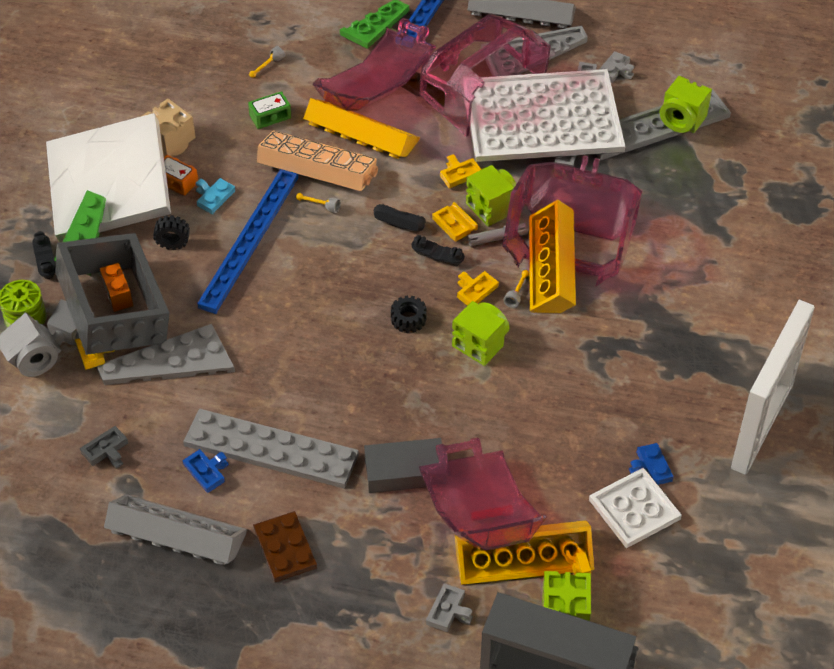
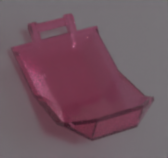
M402 18L399 22L398 30L386 28L385 36L362 63L331 78H317L313 82V86L325 101L346 111H359L394 93L409 81L436 48L435 45L425 42L426 37L429 35V28L411 23L408 19ZM407 30L416 32L417 37L407 35Z
M478 437L456 444L436 445L439 463L419 466V470L437 513L452 532L477 549L484 551L529 542L547 517L545 514H539L520 493L505 461L503 450L483 454ZM473 450L474 456L448 461L447 454Z

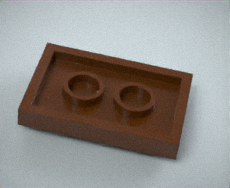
M295 511L253 524L255 534L275 583L317 569V563Z

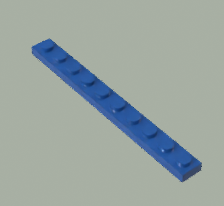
M283 169L279 170L198 301V309L217 314L297 182V173Z

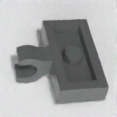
M114 426L82 446L80 451L92 466L108 457L111 464L117 469L123 465V462L120 460L122 457L117 450L127 445L128 440Z

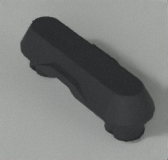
M384 204L374 207V217L387 222L391 226L416 232L422 231L425 227L426 220L423 216L420 217V215L402 212Z
M38 231L34 234V239L32 240L37 268L42 277L50 279L56 271L49 237L44 232Z
M421 235L415 236L411 244L417 254L453 266L460 265L465 259L461 248L443 247L435 242L426 240V237H421Z

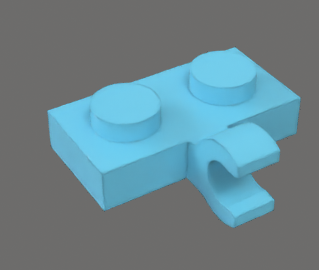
M221 178L211 187L203 179H199L195 183V185L199 186L196 192L202 195L197 200V206L210 214H213L235 192V186Z

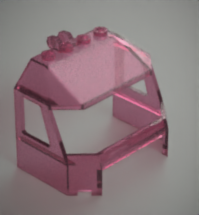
M488 14L437 49L422 62L420 95L463 135L469 136L472 102L476 98L474 93L478 87L483 88L485 83L471 70L474 66L503 47L523 65L524 69L527 68L533 74L547 73L551 45L533 30L508 21L501 16ZM503 27H504V28L507 29L508 31H506L505 33L502 34V32H503ZM518 36L523 38L521 54L508 44ZM473 42H490L461 62L448 82L429 74L438 66L443 71H447L450 64L456 65L460 51ZM427 82L444 91V108L426 92Z
M583 156L581 168L554 162L530 164L511 192L502 246L514 258V263L518 268L524 259L530 260V249L518 233L523 208L526 206L530 213L534 214L558 199L574 210V232L612 241L620 237L616 258L604 265L575 259V271L598 276L596 287L606 279L618 275L636 226L643 191L627 179L597 173L600 159L597 158L593 162L592 171L586 170L589 160L588 156Z

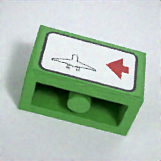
M282 91L248 102L249 116L257 129L291 119V106Z

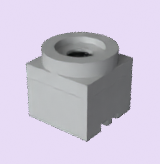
M24 313L0 334V350L6 360L17 367L22 375L27 377H35L47 372L54 366L58 353L62 351L49 329L39 324L37 320H34L27 313Z

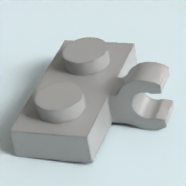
M615 51L599 69H608L611 83L619 75L626 79H631L634 76V73H631L634 66L629 64L630 57Z
M443 584L426 619V625L448 632L454 617L463 624L470 625L473 616H471L473 610L460 606L465 596V590Z

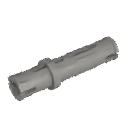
M526 224L505 225L500 229L469 234L468 241L472 240L469 242V245L473 247L475 245L503 239L507 241L511 240L512 237L527 235Z

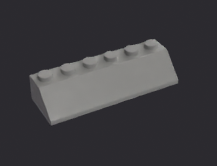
M469 0L467 10L472 12L471 15L482 16L483 13L489 14V18L499 19V16L506 17L505 20L516 21V18L523 19V23L533 24V21H538L543 26H550V23L557 24L558 28L566 29L567 26H572L576 6L571 3L550 0Z
M127 494L109 502L104 528L110 529L113 534L131 535V538L134 540H148L154 546L172 547L173 551L179 553L186 551L199 559H213L214 563L226 565L235 559L247 533V529Z

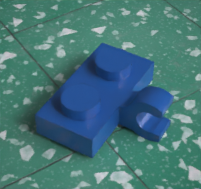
M658 443L637 447L636 453L639 459L630 462L632 467L629 468L631 474L644 468L657 485L673 481L674 476Z
M199 449L182 460L186 469L207 493L225 482L224 476L218 471V469H224L229 465L226 461L227 457L223 452L218 453L209 460Z

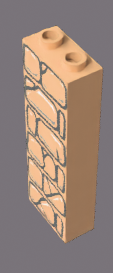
M274 130L258 145L257 163L362 191L366 185H369L371 179L376 177L378 172L376 158Z

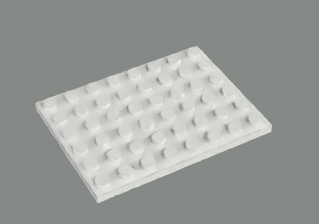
M608 69L464 78V90L476 162L625 152L624 138Z

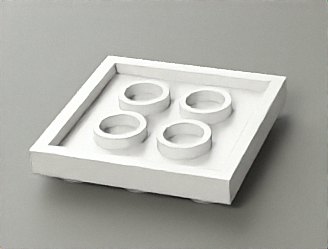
M644 468L589 496V501L626 548L681 520L682 516Z

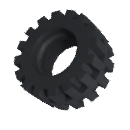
M166 215L164 218L160 217L156 221L153 239L156 240L155 243L157 245L160 244L162 248L166 247L167 250L185 247L186 243H188L190 227L186 220H180L181 217L178 216L175 218L174 215H170V217Z
M407 295L405 298L399 297L398 301L395 300L391 305V323L396 330L399 328L400 332L406 331V333H409V331H412L414 333L416 329L421 330L422 326H425L427 308L424 301L421 302L420 298L415 299V296L408 298ZM404 312H413L416 315L412 317H405L401 314Z

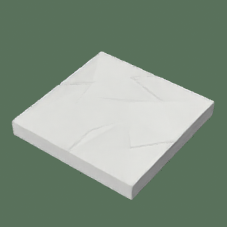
M155 113L46 142L54 232L59 242H63L87 190L106 198L102 223H100L98 233L171 214L160 127Z
M798 300L750 390L740 429L741 432L739 433L731 469L745 475L748 473L793 386L815 308L812 304Z

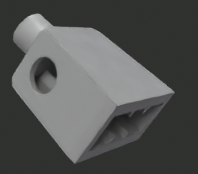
M61 299L48 321V329L59 346L62 342L76 345L75 339L80 337L67 302Z

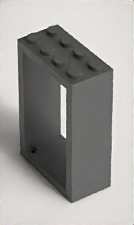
M136 233L57 243L55 273L86 355L161 344L167 341L170 313ZM119 263L121 269L131 268L148 310L94 318L78 275L99 273L100 268Z
M497 592L482 631L480 669H634L639 647L635 646L637 636Z

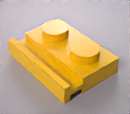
M455 202L451 206H446L432 214V219L455 242L471 234V231L478 230V224Z

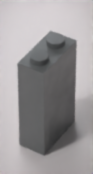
M441 438L364 445L369 493L445 486L446 479L450 476L449 464H445L444 460L447 459V448L442 446Z

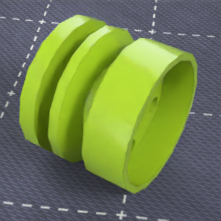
M21 279L6 284L0 290V307L7 327L24 313L33 317L39 324L43 325L47 318L41 290L36 283Z

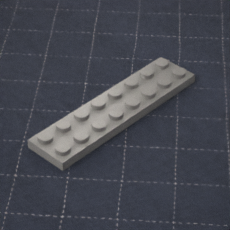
M713 89L708 115L699 128L730 118V110ZM661 106L619 119L625 143V152L682 133L669 129L663 123L659 113ZM625 152L600 153L596 155L601 161Z
M203 409L198 410L183 441L185 447L196 450L201 449V451L215 455L223 452L230 459L343 489L347 485L359 455L357 449Z

